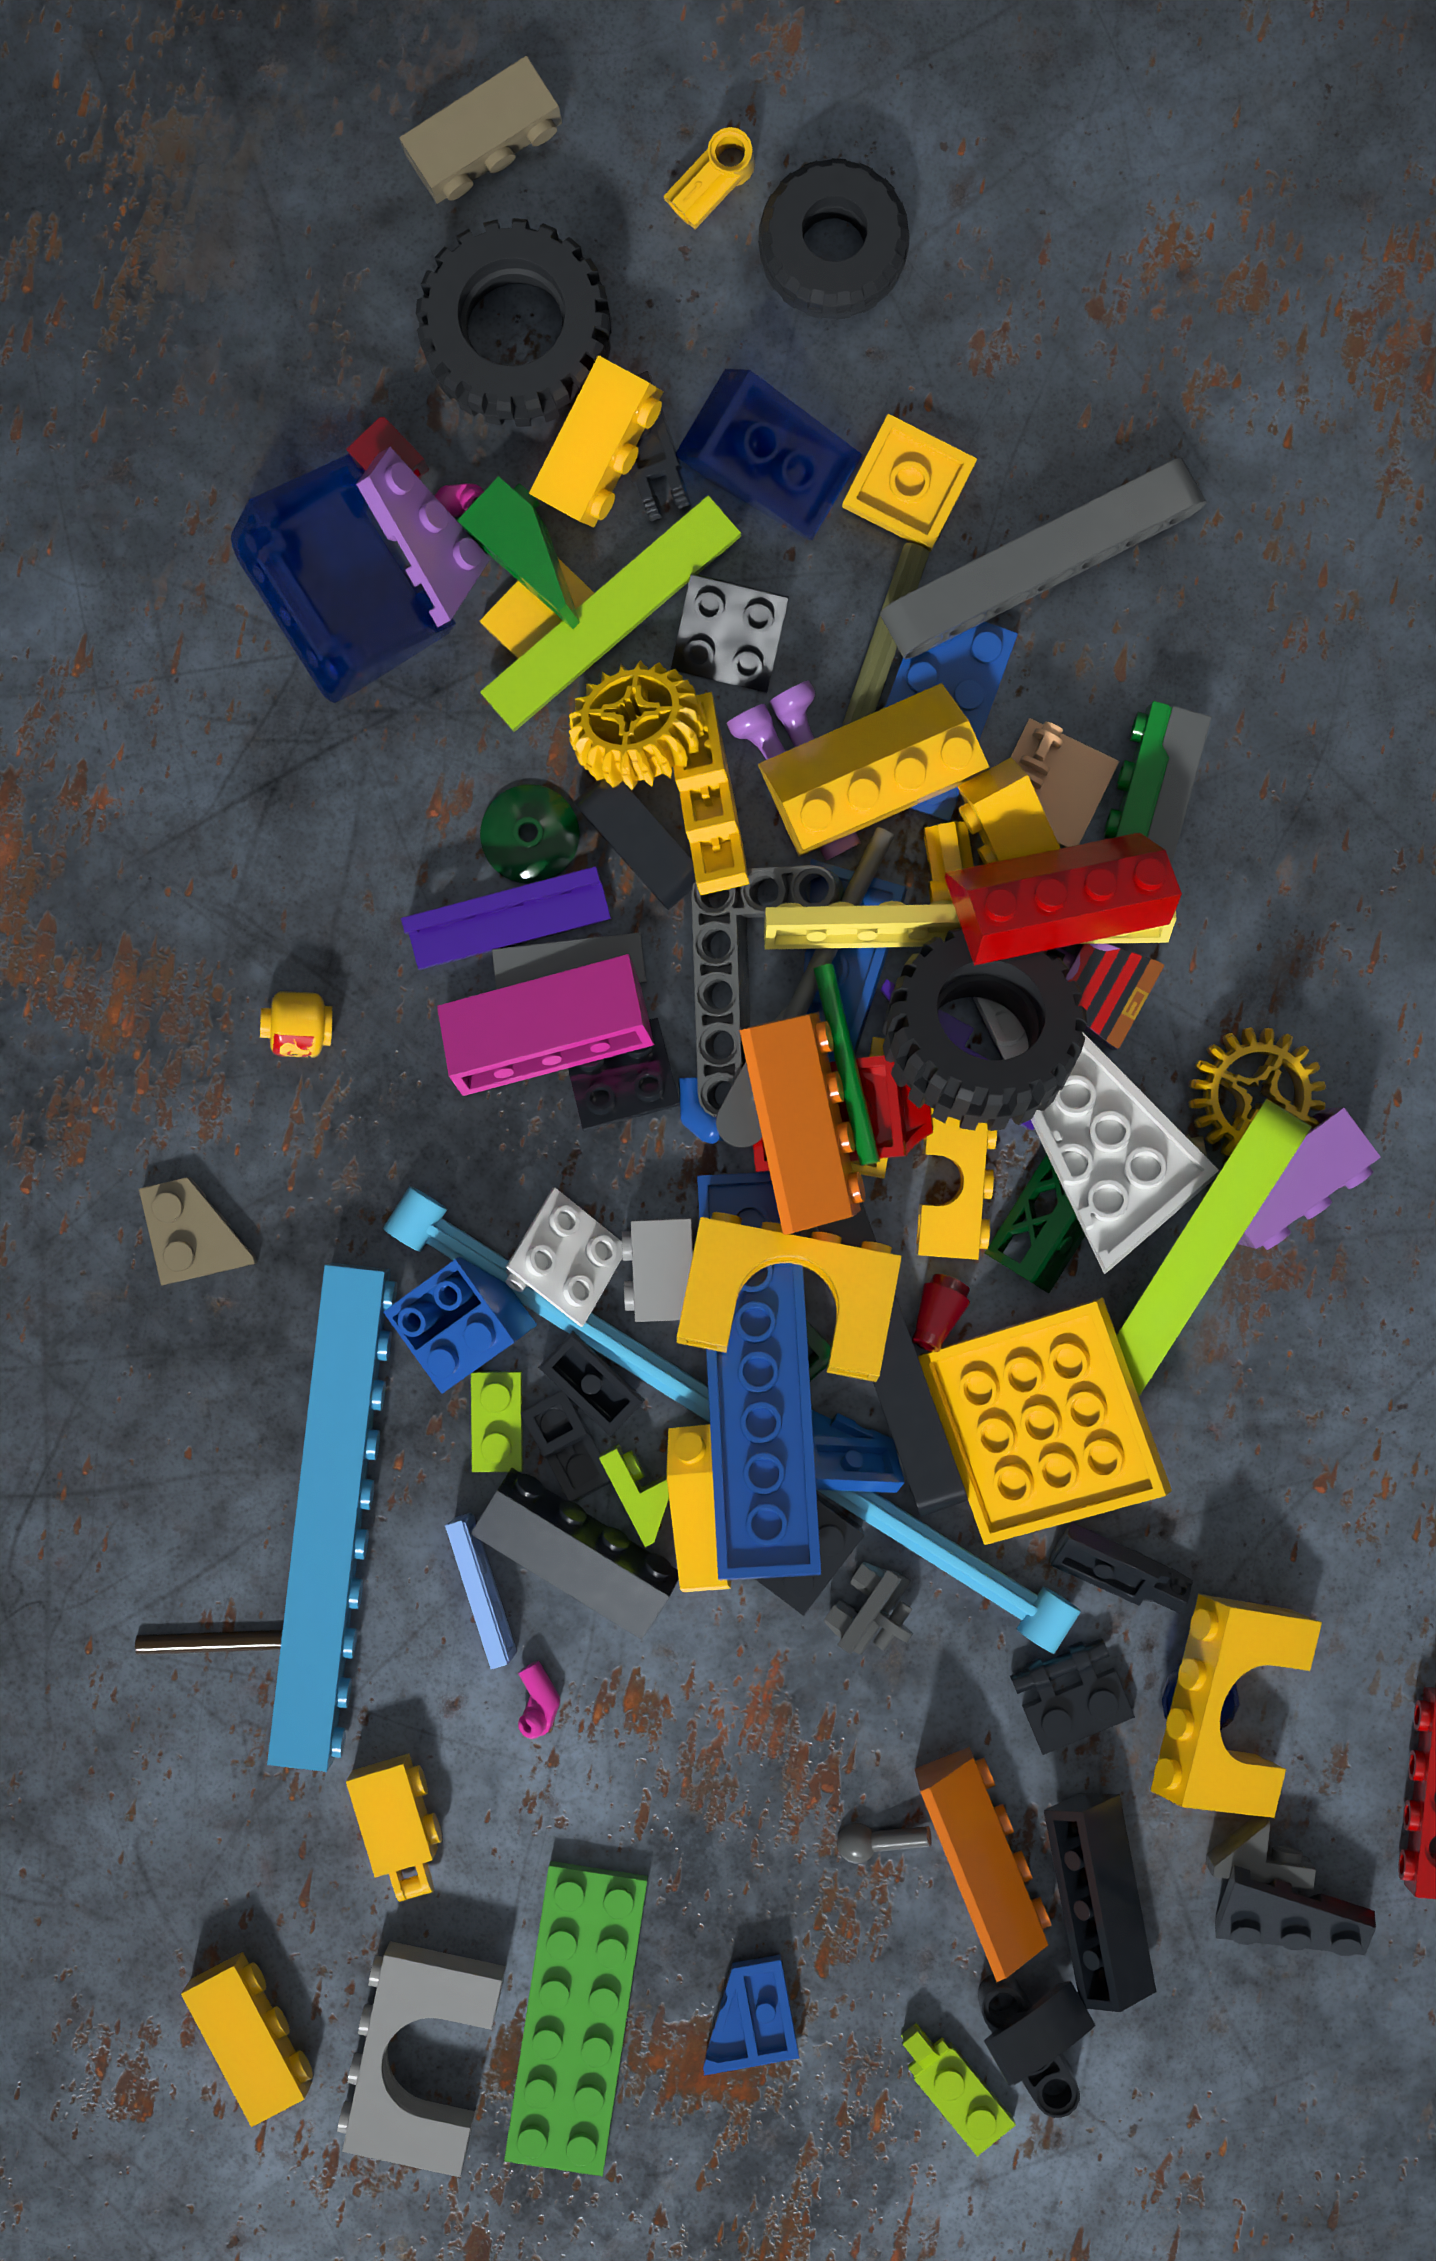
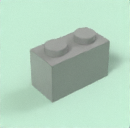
M692 1217L632 1220L631 1231H622L623 1261H632L633 1281H624L625 1311H635V1322L680 1320L694 1252Z

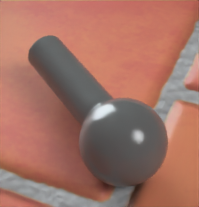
M851 1823L840 1831L837 1838V1848L840 1855L846 1861L855 1864L868 1861L874 1852L931 1847L932 1844L929 1826L872 1831L864 1824Z

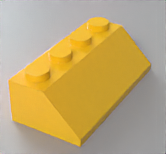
M942 683L758 763V767L799 857L954 789L989 769L988 762L969 720Z

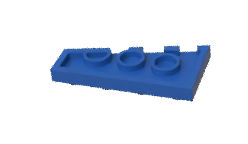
M814 859L810 861V865L821 866L835 873L842 881L845 892L854 871ZM820 876L811 880L810 902L813 904L821 902L828 894V882L824 877ZM874 877L860 906H875L888 901L904 903L908 889L905 886ZM889 947L839 948L831 963L834 966L855 1055ZM806 949L804 972L816 949ZM817 991L807 1014L819 1012L820 1020L824 1022L826 1020L819 991ZM833 1051L827 1052L829 1062L835 1061Z

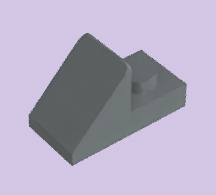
M1254 1816L1206 1854L1205 1864L1213 1877L1230 1879L1233 1867L1236 1865L1250 1870L1251 1879L1258 1882L1270 1884L1276 1878L1291 1883L1292 1887L1314 1889L1316 1869L1307 1857L1302 1856L1303 1852L1301 1850L1287 1846H1273L1272 1852H1267L1270 1833V1821L1267 1817Z

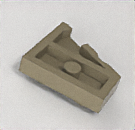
M191 1177L139 1189L161 1286L258 1263L253 1251L247 1249L230 1228L231 1225L219 1210L214 1209L206 1199L204 1192Z

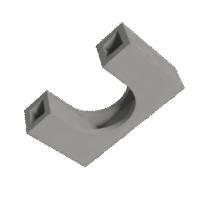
M392 1941L389 1942L384 1957L375 1955L368 1984L369 1986L377 1987L374 2004L364 2005L358 2030L359 2035L367 2036L363 2054L354 2053L348 2076V2083L356 2085L352 2103L344 2101L337 2132L346 2134L342 2152L451 2176H461L475 2111L422 2100L408 2093L392 2074L388 2061V2044L394 2034L402 2027L413 2021L425 2018L444 2019L492 2030L506 1966Z

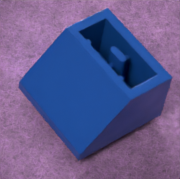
M460 1256L383 1312L441 1394L537 1326L516 1294L505 1282Z

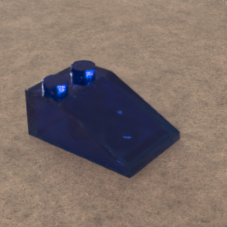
M725 369L676 451V456L709 481L807 540H813L863 455L754 372L746 369Z

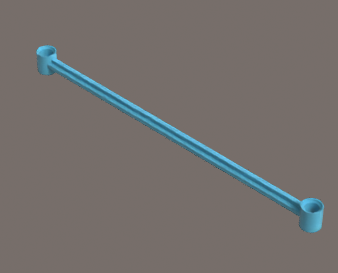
M412 1186L408 1187L383 1227L388 1234L419 1252L428 1244L452 1260L460 1256L506 1283L508 1278L506 1265L509 1260L444 1220L443 1216L448 1209L441 1203ZM525 1287L522 1292L512 1289L524 1306L568 1334L574 1331L592 1349L710 1423L707 1385L593 1313L589 1315L584 1326L580 1327L531 1287ZM816 1490L1019 1618L1021 1622L1016 1629L1026 1638L1055 1654L1081 1613L1078 1607L1047 1587L1043 1586L1038 1595L876 1492Z

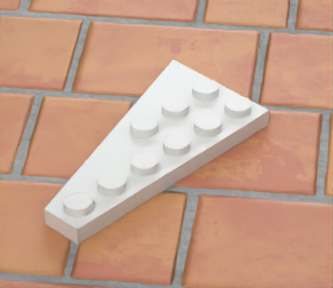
M973 997L1002 1060L1016 1057L1027 1051L1029 1047L1027 1035L1017 1017L997 1002ZM1083 1033L1085 1042L1082 1052L1063 1089L1059 1090L1054 1102L1044 1111L1036 1110L1031 1121L1105 1275L1217 1177L1219 1170Z

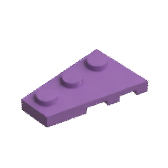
M388 447L377 454L356 485L387 539L397 541L411 565L405 571L414 586L421 583L435 607L429 613L437 627L451 621L490 561V558L391 447Z

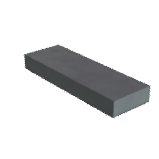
M641 932L492 949L496 990L629 954L633 962L639 983H647Z

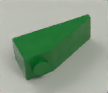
M498 476L457 521L487 554L569 627L574 629L580 621L547 526L536 512L540 503L520 483L512 489Z

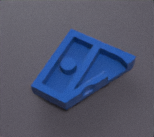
M812 1410L816 1490L897 1493L905 1481L896 1446L892 1438L873 1429H864L854 1420L839 1413L833 1419H830Z
M781 1954L732 1963L703 2062L704 2076L799 2059L798 2044Z

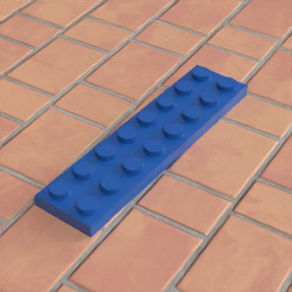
M770 1172L697 1176L699 1220L700 1217L711 1219L713 1212H721L741 1217V1225L761 1228L762 1222L781 1224ZM801 1231L791 1234L801 1236ZM780 1263L759 1270L748 1279L741 1289L736 1303L727 1353L706 1349L718 1581L821 1575L803 1266Z

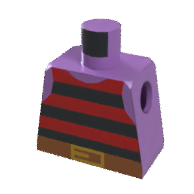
M1080 944L1075 955L1061 948L1050 949L1046 953L1052 961L1057 957L1060 958L1069 968L1066 980L1068 982L1074 980L1079 985L1083 996L1078 1006H1083L1086 1009L1087 1025L1084 1030L1105 1047L1111 1050L1119 1049L1165 965L1159 961L1109 944Z

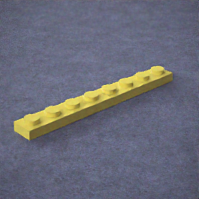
M948 900L935 901L929 905H905L898 901H888L875 906H854L848 902H836L828 906L804 907L797 903H784L777 907H766L764 948L922 947L923 944L934 937H940L944 942L948 931L960 928L961 925L953 902ZM1176 910L1169 925L1079 944L1169 942L1177 919Z

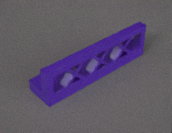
M596 866L401 918L404 933L410 937L419 970L491 952L492 949L506 948L612 920L600 873Z

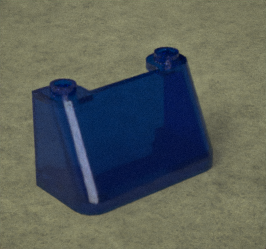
M350 454L249 499L231 534L232 547L240 565L321 693L333 703H337L356 693L449 634L456 625L455 620L452 618L451 621L437 627L429 613L435 607L426 591L423 590L416 594L366 515L369 506L356 485L365 471L357 467Z

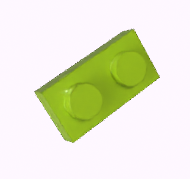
M474 1371L471 1373L472 1472H509L511 1468L519 1472L523 1471V1418L520 1414L523 1412L522 1371Z

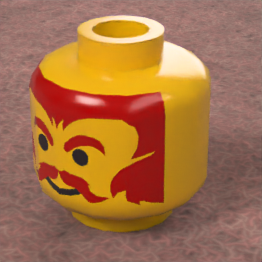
M280 991L272 998L271 1008H261L260 1038H270V1048L275 1055L312 1058L320 1054L323 1046L331 1045L332 1006H325L324 1000L319 994Z

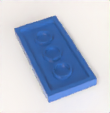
M983 622L910 659L903 658L885 708L942 683L969 720L979 742L1018 633ZM956 787L908 809L949 823L960 791Z

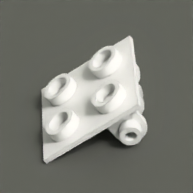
M554 1187L506 1265V1273L508 1275L506 1284L519 1292H522L525 1287H531L577 1325L583 1327L623 1258L622 1241Z

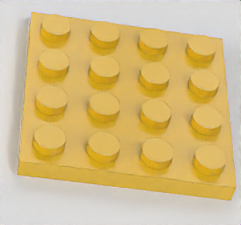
M1103 1297L941 1347L940 1352L927 1351L917 1356L984 1545L1164 1497L1172 1491Z

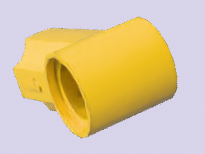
M728 127L720 129L710 139L708 149L664 195V200L674 212L695 230L736 186L745 183L753 174L755 160L751 140L747 134L738 128ZM728 148H738L745 154L743 160L738 165L732 167L722 165L718 158Z
M964 821L937 824L924 828V841L932 880L928 881L930 903L940 900L952 901L945 880L946 872L974 867L968 828Z

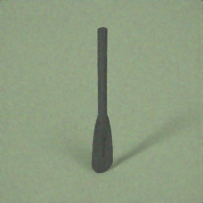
M876 827L840 902H848L854 906L861 905L894 838L891 832ZM839 948L815 950L788 1006L774 1021L807 1014L818 991L813 968L831 964ZM746 1062L732 1084L716 1116V1128L720 1137L729 1145L739 1148L752 1146L762 1138Z

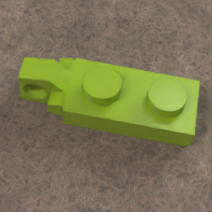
M917 2023L901 2034L904 2040L902 2041L903 2046L914 2058V2061L908 2065L914 2080L977 2157L1016 2126L1013 2116L952 2042L948 2044L942 2037L936 2043H933Z

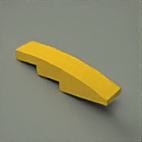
M712 692L697 695L704 711L702 714L704 718L702 720L704 735L698 738V752L686 753L688 756L687 767L673 766L675 781L680 792L685 831L691 847L696 885L700 895L750 884L735 799Z

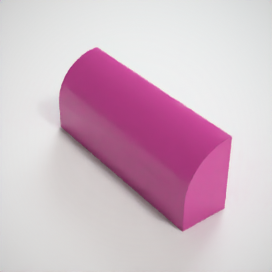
M629 954L437 1006L448 1075L462 1096L654 1045L642 989Z

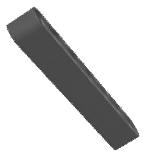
M1182 458L1174 459L895 600L880 612V616L903 658H913L1189 518L1202 509L1207 501Z

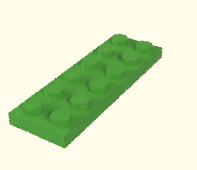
M550 1861L505 2162L603 2177L648 1880L646 1875Z

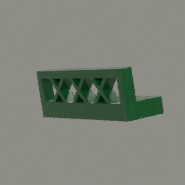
M1047 1154L984 1254L1045 1292L1050 1293L1084 1239L1085 1233ZM1056 1189L1058 1204L1053 1212L1036 1218L1034 1203L1040 1193ZM1029 1231L1031 1247L1021 1263L1003 1253L1014 1235Z

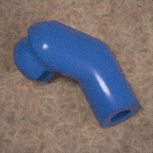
M697 1077L679 1078L680 1119L682 1124L703 1142L714 1144L717 1141H724L718 1134L716 1117L706 1113L700 1105Z

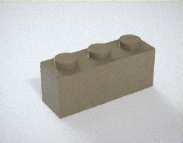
M525 56L399 137L406 157L436 204L446 198L450 201L460 198L472 188V181L486 172L490 171V173L494 174L505 169L514 161L515 154L526 146L532 144L535 147L547 142L556 134L557 126L562 124L558 104L528 57Z

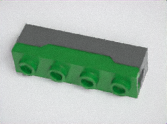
M1153 701L1146 708L1145 713L1139 711L1136 713L1129 741L1137 742L1132 762L1128 760L1123 761L1116 789L1122 790L1124 793L1119 810L1111 808L1103 833L1104 838L1110 839L1140 832L1166 850L1172 866L1212 716L1175 706L1169 707L1167 704Z

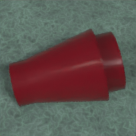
M933 1274L931 1281L923 1285L916 1330L912 1342L925 1350L940 1352L943 1342L970 1304L967 1298L970 1288L953 1277L944 1274Z

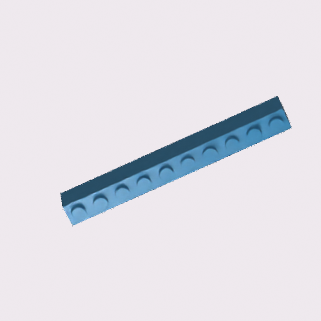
M340 1263L324 1265L267 1765L327 1772L333 1764L334 1758H342L346 1728L338 1727L340 1708H348L352 1679L344 1677L346 1658H354L357 1643V1629L349 1628L351 1610L359 1609L363 1591V1579L355 1578L357 1559L364 1560L366 1557L369 1530L361 1529L363 1509H371L374 1495V1480L367 1479L369 1460L377 1459L380 1443V1430H372L374 1410L382 1411L386 1391V1381L378 1380L380 1360L388 1361L391 1347V1331H384L385 1314L383 1312L396 1303L397 1282L389 1281L391 1269Z

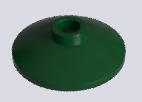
M520 785L501 793L487 808L480 829L481 846L488 862L499 874L521 884H531L560 875L574 859L580 839L578 820L570 804L557 792L540 785ZM528 823L534 824L538 829L537 837L530 842L523 841L519 836L521 827Z

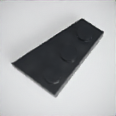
M1236 1865L1233 1867L1215 1919L1217 1939L1233 1940L1243 1945L1254 1943L1278 1945L1289 1950L1313 1949L1330 1951L1340 1956L1365 1955L1376 1930L1374 1910L1322 1893L1309 1898L1292 1893L1291 1883L1276 1878L1270 1882V1885L1251 1879L1250 1870Z

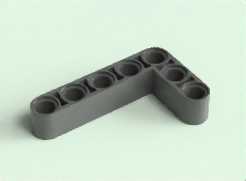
M814 865L749 868L747 871L750 884L729 889L727 902L719 908L712 907L709 902V894L700 895L696 881L693 884L691 900L698 1098L704 1111L713 1117L717 1116L720 1109L715 1098L717 1087L724 1081L733 1084L746 1062L739 1030L750 1027L747 918L765 917L766 907H777L784 903H797L804 907H816L840 902L844 894L843 884L839 877L830 870ZM822 876L828 882V894L824 900L813 904L807 898V886L811 880ZM774 879L778 884V897L772 904L763 906L758 900V888L765 880ZM724 931L730 937L731 946L729 952L724 957L717 959L711 953L710 944L712 938L717 933ZM725 981L732 988V1000L725 1008L719 1009L713 1003L712 991L718 983ZM726 1031L730 1033L734 1040V1049L730 1056L721 1059L715 1053L713 1045L717 1035Z

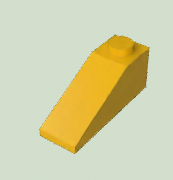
M710 1424L669 1428L667 1484L680 1590L682 1592L731 1589L732 1580L718 1581Z

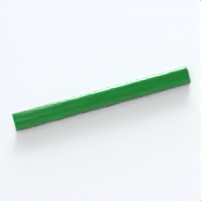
M833 964L821 965L813 968L825 1020L830 1026L833 1037V1054L837 1071L843 1084L844 1100L860 1166L880 1162L834 966Z

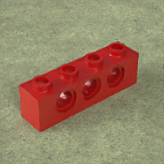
M1424 1687L1423 1700H1417L1414 1708V1728L1419 1731L1418 1750H1412L1409 1757V1778L1414 1781L1413 1799L1406 1800L1404 1806L1403 1822L1405 1830H1409L1407 1850L1402 1849L1399 1855L1398 1873L1400 1880H1404V1885L1414 1897L1436 1899V1853L1429 1852L1430 1842L1436 1836V1803L1434 1801L1436 1792V1688Z

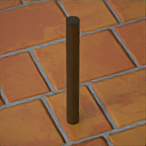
M282 1630L136 1635L135 1651L136 1655L280 1650Z

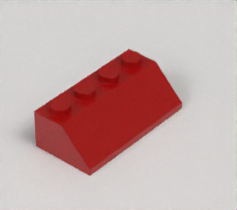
M1140 832L945 873V880L974 966L1169 925L1182 895L1166 850Z

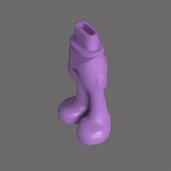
M809 680L782 692L769 702L777 718L785 727L794 747L814 739L807 718V708L815 697V690ZM765 704L755 706L727 722V726L734 737L750 740L758 747L766 760L786 752L777 736L772 717ZM854 832L819 849L827 861L860 844L861 841L857 833Z

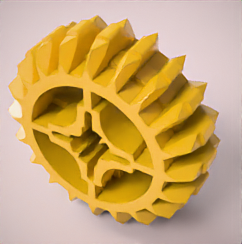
M640 660L633 670H627L620 664L619 673L609 676L602 672L601 683L598 685L586 684L587 696L575 698L576 711L569 714V726L571 728L569 730V740L580 765L584 766L585 770H589L596 781L605 779L612 788L619 785L623 780L625 785L631 790L634 789L640 780H645L652 787L654 777L661 774L671 779L672 767L674 765L687 767L688 756L686 753L698 752V738L704 735V724L702 721L704 719L702 715L704 711L694 687L688 680H683L682 675L676 669L667 671L660 662L649 670Z
M1244 1028L1241 1035L1242 1045H1240L1233 1033H1228L1223 1036L1227 1052H1224L1215 1044L1207 1048L1209 1056L1215 1061L1213 1065L1202 1060L1196 1062L1195 1068L1206 1074L1207 1077L1205 1081L1200 1079L1189 1081L1190 1088L1203 1090V1099L1189 1100V1108L1198 1109L1205 1107L1206 1115L1198 1117L1194 1120V1124L1197 1128H1201L1212 1123L1215 1128L1207 1134L1205 1140L1209 1144H1214L1224 1136L1226 1139L1222 1145V1154L1226 1156L1232 1154L1263 1103H1256L1255 1109H1251L1252 1106L1250 1104L1253 1097L1246 1093V1089L1240 1086L1255 1087L1259 1086V1081H1263L1261 1093L1268 1100L1311 1125L1312 1129L1319 1125L1316 1119L1308 1116L1309 1109H1325V1102L1312 1100V1091L1325 1090L1326 1085L1323 1081L1310 1083L1308 1075L1316 1073L1320 1066L1318 1062L1302 1066L1300 1061L1309 1052L1306 1046H1300L1292 1053L1288 1052L1293 1040L1291 1035H1282L1276 1045H1273L1274 1030L1272 1028H1264L1262 1030L1259 1042L1256 1040L1253 1028ZM1259 1053L1268 1056L1264 1066H1259L1257 1072L1250 1078L1239 1074L1235 1075L1226 1070L1235 1060L1246 1054ZM1281 1065L1288 1071L1293 1081L1295 1090L1294 1106L1278 1090L1277 1083L1282 1073L1279 1070ZM1219 1084L1232 1093L1236 1099L1237 1107L1233 1115L1235 1120L1232 1126L1225 1119L1219 1105Z

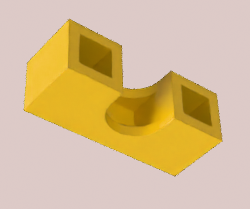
M932 1117L933 1133L924 1138L923 1154L944 1156L950 1159L960 1173V1186L956 1195L944 1204H919L915 1253L921 1256L979 1260V1249H988L990 1219H982L983 1199H992L994 1170L985 1169L987 1149H995L997 1130L989 1131L987 1123H978L975 1131L962 1129L959 1127L960 1120L948 1117L946 1122L943 1123Z

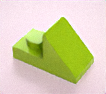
M618 1443L601 1452L599 1459L644 1546L647 1547L655 1542L669 1500L667 1474L642 1487L638 1480L644 1478L645 1474L637 1457L632 1450L624 1454Z

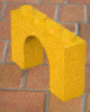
M713 1212L711 1219L700 1217L679 1322L677 1343L727 1353L736 1303L744 1284L756 1272L770 1265L780 1263L797 1264L818 1274L830 1288L835 1300L836 1324L827 1373L877 1382L882 1366L902 1256L891 1254L892 1247L877 1242L863 1241L861 1248L841 1244L842 1238L840 1236L825 1232H812L811 1238L792 1234L783 1235L782 1227L779 1223L762 1222L761 1228L741 1225V1217L727 1213Z
M1198 1594L1150 1791L1184 1808L1274 1818L1286 1769L1253 1753L1226 1750L1220 1732L1221 1711L1225 1698L1234 1683L1253 1668L1273 1665L1310 1671L1322 1622L1287 1608Z

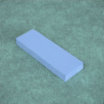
M467 1513L453 1518L445 1527L490 1669H495L507 1665L516 1655L517 1650L483 1542L471 1535L476 1526L474 1514Z

